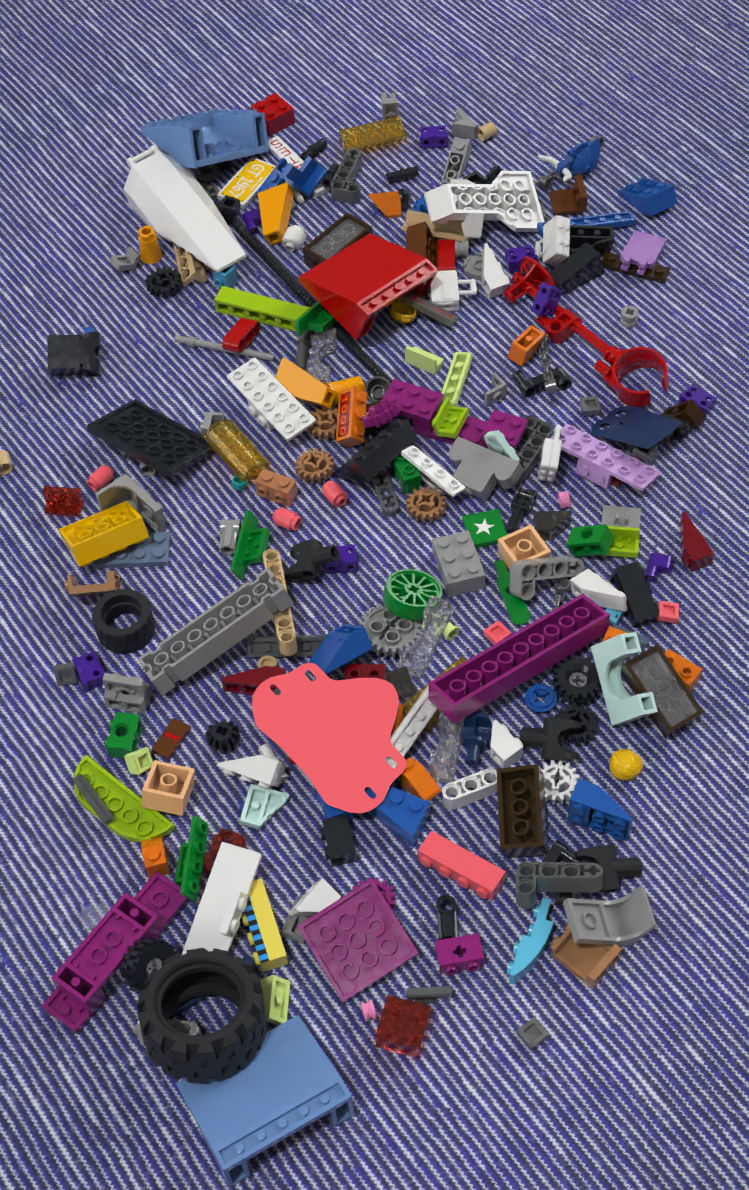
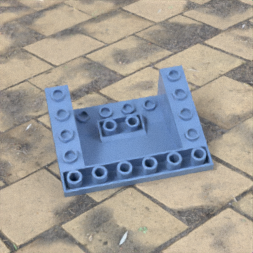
M210 109L208 110L209 113L200 111L196 112L197 115L185 114L184 118L175 116L172 117V120L160 119L159 122L149 121L146 122L147 125L140 126L142 134L186 168L202 167L269 151L264 112H258L257 110Z
M299 1015L268 1031L261 1049L256 1051L255 1058L244 1069L240 1070L238 1067L231 1077L217 1082L215 1078L209 1079L204 1084L188 1083L187 1078H184L176 1083L229 1188L251 1176L246 1162L248 1159L327 1114L335 1127L354 1116L350 1092Z

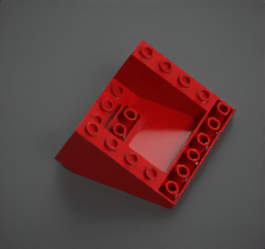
M369 233L299 276L298 281L357 341L369 332L378 312L408 292L421 298L424 297L438 269L427 258Z

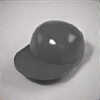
M376 376L367 382L365 391L370 403L382 400L390 386V382L387 379Z

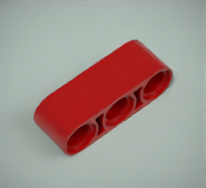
M438 239V271L455 270V239Z
M242 317L224 336L222 348L241 353L257 336L260 323Z

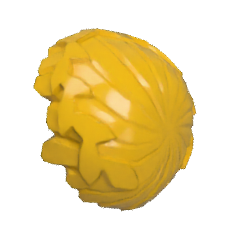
M400 301L393 302L389 310L393 319L399 323L412 322L416 317L417 311Z
M619 749L612 754L609 769L611 774L619 780H634L641 773L643 762L641 757L634 751Z

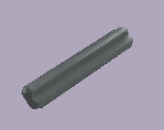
M82 774L73 779L74 784L105 825L114 820L113 815Z

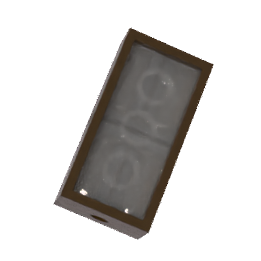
M347 212L303 248L304 263L314 268L369 233L373 234L372 226Z
M658 644L624 663L621 667V674L635 695L653 692L658 712L649 716L665 739L699 719L704 713Z

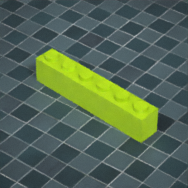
M225 286L221 287L214 299L216 312L239 318H247L296 332L295 321L310 308Z

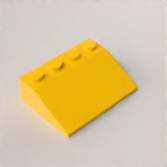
M128 501L58 529L79 567L88 566L94 560L104 559L115 551H123L127 546L134 543L139 544L149 537L142 516Z

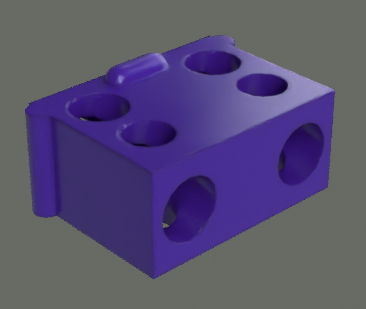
M446 126L420 127V148L448 146Z
M531 245L505 250V261L509 272L519 271L522 258L525 256L538 262V255H535Z
M542 282L531 311L539 316L553 317L563 290Z
M692 384L684 393H680L678 404L692 399L704 412L703 419H705L706 415L715 407L717 397Z
M355 545L336 546L340 554L339 560L324 564V572L327 574L358 571L359 566L358 559H356Z
M95 651L72 658L77 677L85 692L104 685L102 679L105 673Z

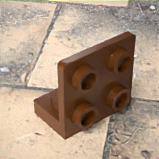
M575 175V182L572 183V188L549 191L554 215L586 212L587 193L582 175Z

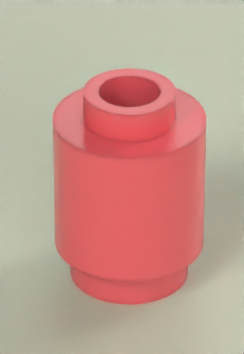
M101 465L88 477L87 484L92 490L97 492L114 479V472L109 466Z
M328 481L323 485V495L334 507H341L346 504L348 494L337 482Z
M283 507L276 509L272 516L275 525L289 531L298 530L302 520L297 513Z

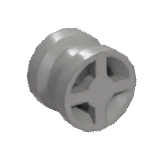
M455 241V258L459 256L468 257V241Z
M625 306L622 308L621 325L627 328L636 326L639 312L636 307Z

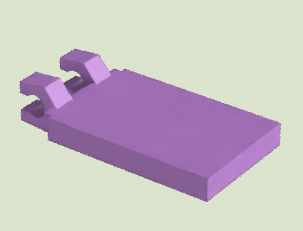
M635 230L620 255V261L623 262L621 270L627 271L630 264H634L639 267L637 274L644 275L647 268L652 269L666 245L667 239Z

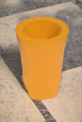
M144 226L138 231L140 260L146 264H154L162 259L163 253L159 247L155 230L151 226Z
M360 376L325 383L336 391L332 407L339 403L340 391L353 386L365 390L364 382Z

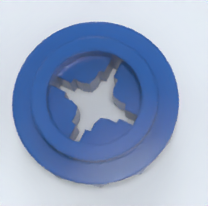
M536 684L526 691L525 702L528 709L531 708L534 713L542 712L544 714L556 706L557 694L548 685ZM537 697L545 698L544 703L542 701L537 702Z

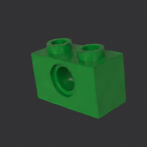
M400 453L390 464L404 494L413 492V489L420 490L421 474L417 467Z
M606 524L572 527L566 545L574 557L605 555L609 553L614 536Z
M115 713L114 719L110 721V735L105 739V749H107L109 757L125 759L124 756L126 754L136 751L143 726L139 714Z

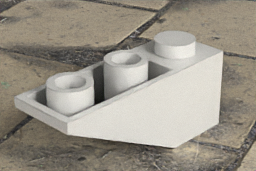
M485 243L482 252L481 286L490 299L503 294L508 289L510 280L502 271L500 262H497L494 251Z
M586 569L570 579L572 594L575 597L585 594L600 607L627 611V598L625 594L615 589L611 583L606 582L590 569Z
M256 755L220 762L217 766L224 768L223 773L235 776V773L241 774L240 779L251 783L254 779L259 781V786L270 789L271 786L279 787L286 763L263 755Z

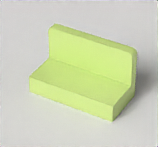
M406 346L405 362L436 375L444 365V359L415 346L413 348Z
M275 975L261 979L266 1021L279 1026L287 1021L290 981Z

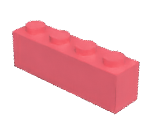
M433 831L429 833L418 849V860L423 866L427 868L432 867L445 878L450 877L458 885L475 891L483 899L487 898L493 901L505 882L506 871Z

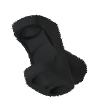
M316 539L303 541L292 546L290 556L298 561L286 570L285 578L292 583H303L316 579L319 566L339 560L338 548L335 545L323 547L322 542Z
M544 717L543 728L522 727L519 740L523 746L542 747L541 759H580V753H574V751L566 747L564 738L568 731L581 728L582 723L564 718Z
M614 845L594 846L575 852L577 859L597 863L603 868V888L596 893L620 890L619 878L640 877L642 875L640 858H616Z

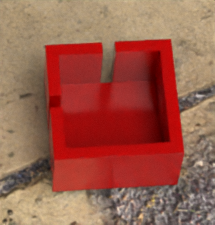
M277 93L264 98L265 101L260 100L250 106L251 110L264 112L266 131L269 136L295 124L294 108Z

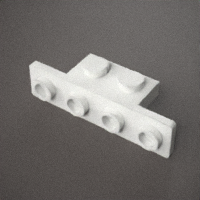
M414 445L402 450L401 455L418 468L421 479L432 488L436 487L437 492L442 491L443 495L449 493L454 497L465 491L466 487Z

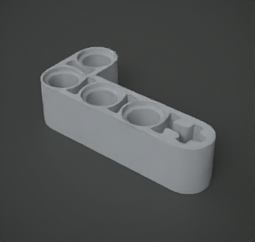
M569 555L517 560L512 563L510 568V593L520 599L530 600L535 594V580L577 576L583 572L584 563L581 559Z

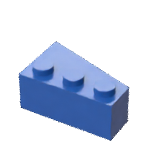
M390 786L384 800L376 808L368 812L380 822L389 826L397 836H401L408 842L409 846L414 848L430 816V802ZM368 787L366 791L368 796L372 799L376 798L374 791Z

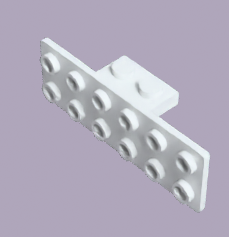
M252 358L227 375V379L247 399L249 405L247 409L252 416L255 415L259 423L263 427L266 426L270 431L275 428L286 441H290L316 423V419L256 358Z
M225 842L221 843L182 955L186 954L187 950L205 948L207 951H213V948L229 952L234 935L239 928L242 912L246 908L247 898L262 854Z

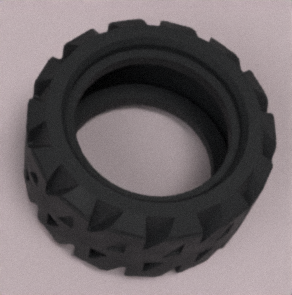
M205 948L187 950V953L184 955L175 954L164 960L159 970L154 969L144 981L145 990H140L137 1003L138 1019L147 1054L156 1067L161 1065L163 1073L174 1079L180 1080L182 1077H186L188 1083L204 1084L209 1079L215 1078L217 1082L231 1077L238 1067L240 1070L244 1069L255 1058L256 1051H259L266 1036L267 1021L261 982L258 975L253 972L252 967L239 956L234 958L228 951L213 948V951H207ZM196 996H220L228 999L238 1008L234 1018L226 1026L206 1035L183 1034L173 1029L167 1023L173 1011L180 1004Z

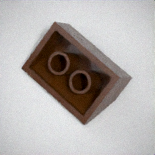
M426 221L407 227V234L405 235L407 246H405V249L427 258L438 269V242Z

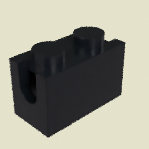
M342 815L322 820L323 828L319 830L321 840H326L327 847H324L326 860L330 859L332 867L357 862L348 816Z

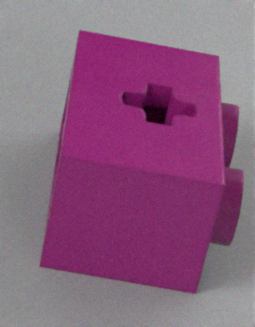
M479 933L435 941V953L440 974L454 975L458 971H476L480 967H484V956Z

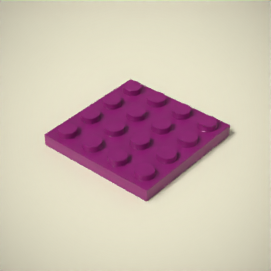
M372 878L297 926L343 1004L419 955Z

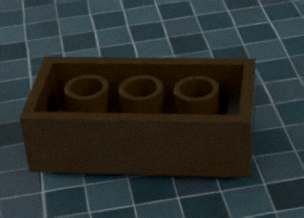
M538 764L496 769L501 852L505 858L547 854L544 782L541 768Z

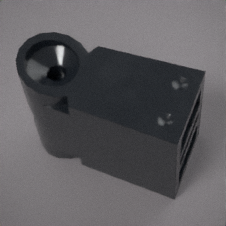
M100 333L47 335L48 370L51 376L86 374L99 377L101 375V366L97 355L100 350Z

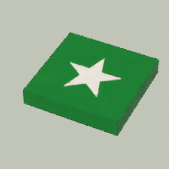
M499 509L462 516L465 531L469 530L475 548L498 544V539L507 535Z

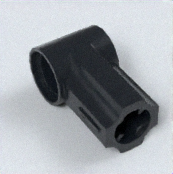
M442 895L438 898L436 904L438 940L458 937L456 901L450 895ZM444 905H448L452 909H450L449 911H444L441 909V907Z

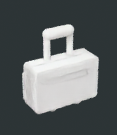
M556 215L544 224L543 238L535 244V255H538V260L543 257V263L557 266L569 257V218Z
M456 270L438 271L428 289L430 291L428 301L446 311H458L459 295L477 294L476 280H458ZM458 284H470V290L459 291Z
M557 425L554 429V439L545 438L540 454L537 480L554 482L562 447V441L559 440L562 432L560 425Z

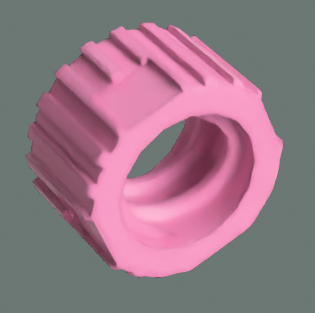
M568 491L558 492V502L561 509L571 507Z

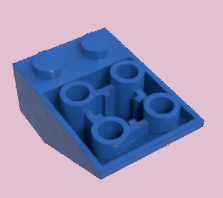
M647 177L640 178L634 184H627L625 188L619 190V193L641 214L653 216L677 204L674 185L651 180Z
M344 624L330 631L308 663L316 664L326 675H330L335 672L334 669L349 665L354 658L365 656L367 651L373 649L365 627Z
M578 779L569 801L567 820L575 825L589 827L597 833L603 832L611 835L614 839L628 841L632 818L600 786Z

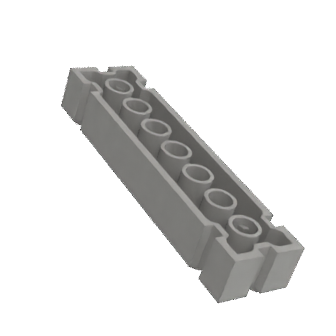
M269 568L256 575L257 579L254 582H246L157 645L159 648L154 652L149 650L138 658L151 682L162 696L176 687L175 682L180 679L183 682L274 618L273 614L278 610L282 612L294 604L285 588Z

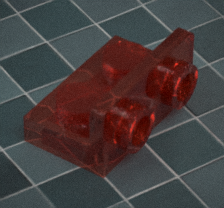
M44 486L42 492L46 501L45 514L81 516L84 499L80 488Z

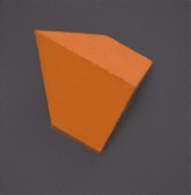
M398 191L367 194L382 211L385 218L402 217Z

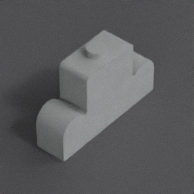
M457 437L449 450V457L455 467H457L452 477L466 487L463 493L468 496L474 495L487 500L497 482L503 488H512L524 471L520 462L461 437Z

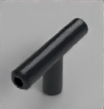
M401 188L398 190V193L402 195L403 209H409L408 197L412 193L410 190Z

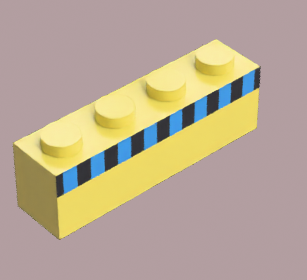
M262 878L254 880L241 918L244 927L249 926L250 929L247 937L250 946L255 945L256 952L253 953L256 966L261 965L262 971L265 972L287 965L288 960Z

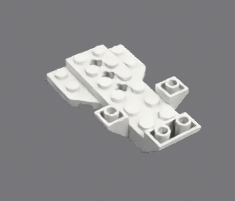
M501 171L492 184H475L467 179H451V184H444L424 194L431 223L446 224L449 220H464L461 225L465 238H480L483 220L502 221L514 232H539L537 223L544 222L530 171Z

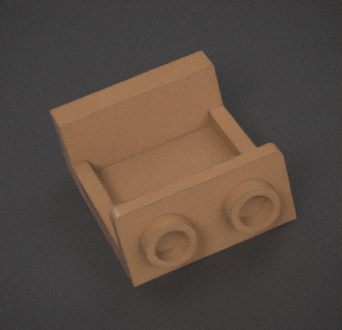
M106 571L107 583L78 586L77 577L67 575L65 590L74 597L107 594L112 590L121 589L119 573L116 571Z
M568 923L564 930L565 933L561 937L557 936L550 945L552 947L551 957L591 989H594L620 959L622 948L617 944L611 947L610 945L574 943Z

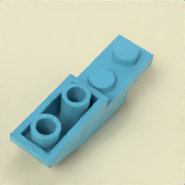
M542 898L541 905L536 904L533 915L536 918L535 924H530L527 936L522 934L520 942H515L513 954L516 956L514 962H509L506 973L510 975V984L514 985L535 966L550 941L554 922L547 920L551 906V900Z

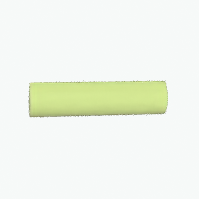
M455 352L441 392L444 394V401L445 399H450L452 406L457 407L473 358L472 353Z

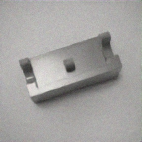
M382 92L383 129L399 128V111L396 95L392 93V97L387 98L386 93Z

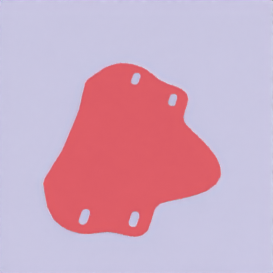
M305 663L288 674L274 676L265 680L255 690L252 699V709L256 726L286 752L310 779L324 802L328 805L349 813L368 812L376 808L384 800L392 782L406 768L405 758L392 745L390 740L399 700L396 689L386 680L378 678L333 680L316 664ZM311 671V673L316 677V680L311 681L305 675V672ZM272 684L276 685L281 691L280 695H276L270 689ZM387 757H391L397 763L396 768H392L386 762ZM370 787L376 794V798H370L364 791L365 788Z

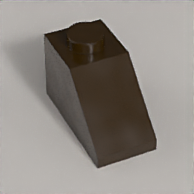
M692 399L665 408L662 416L682 421L676 428L682 431L697 429L702 424V419L705 415Z

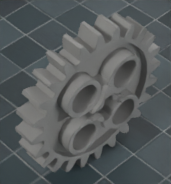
M379 604L378 609L372 606L371 612L366 611L365 616H362L361 622H359V626L365 627L373 648L370 652L377 650V656L384 653L385 658L388 654L395 658V654L398 653L402 657L403 651L410 654V648L415 650L416 644H420V638H422L423 625L420 624L421 621L400 618L381 604Z

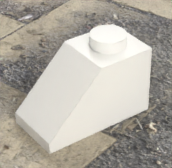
M322 878L309 888L288 914L290 916H314L339 900L341 896Z

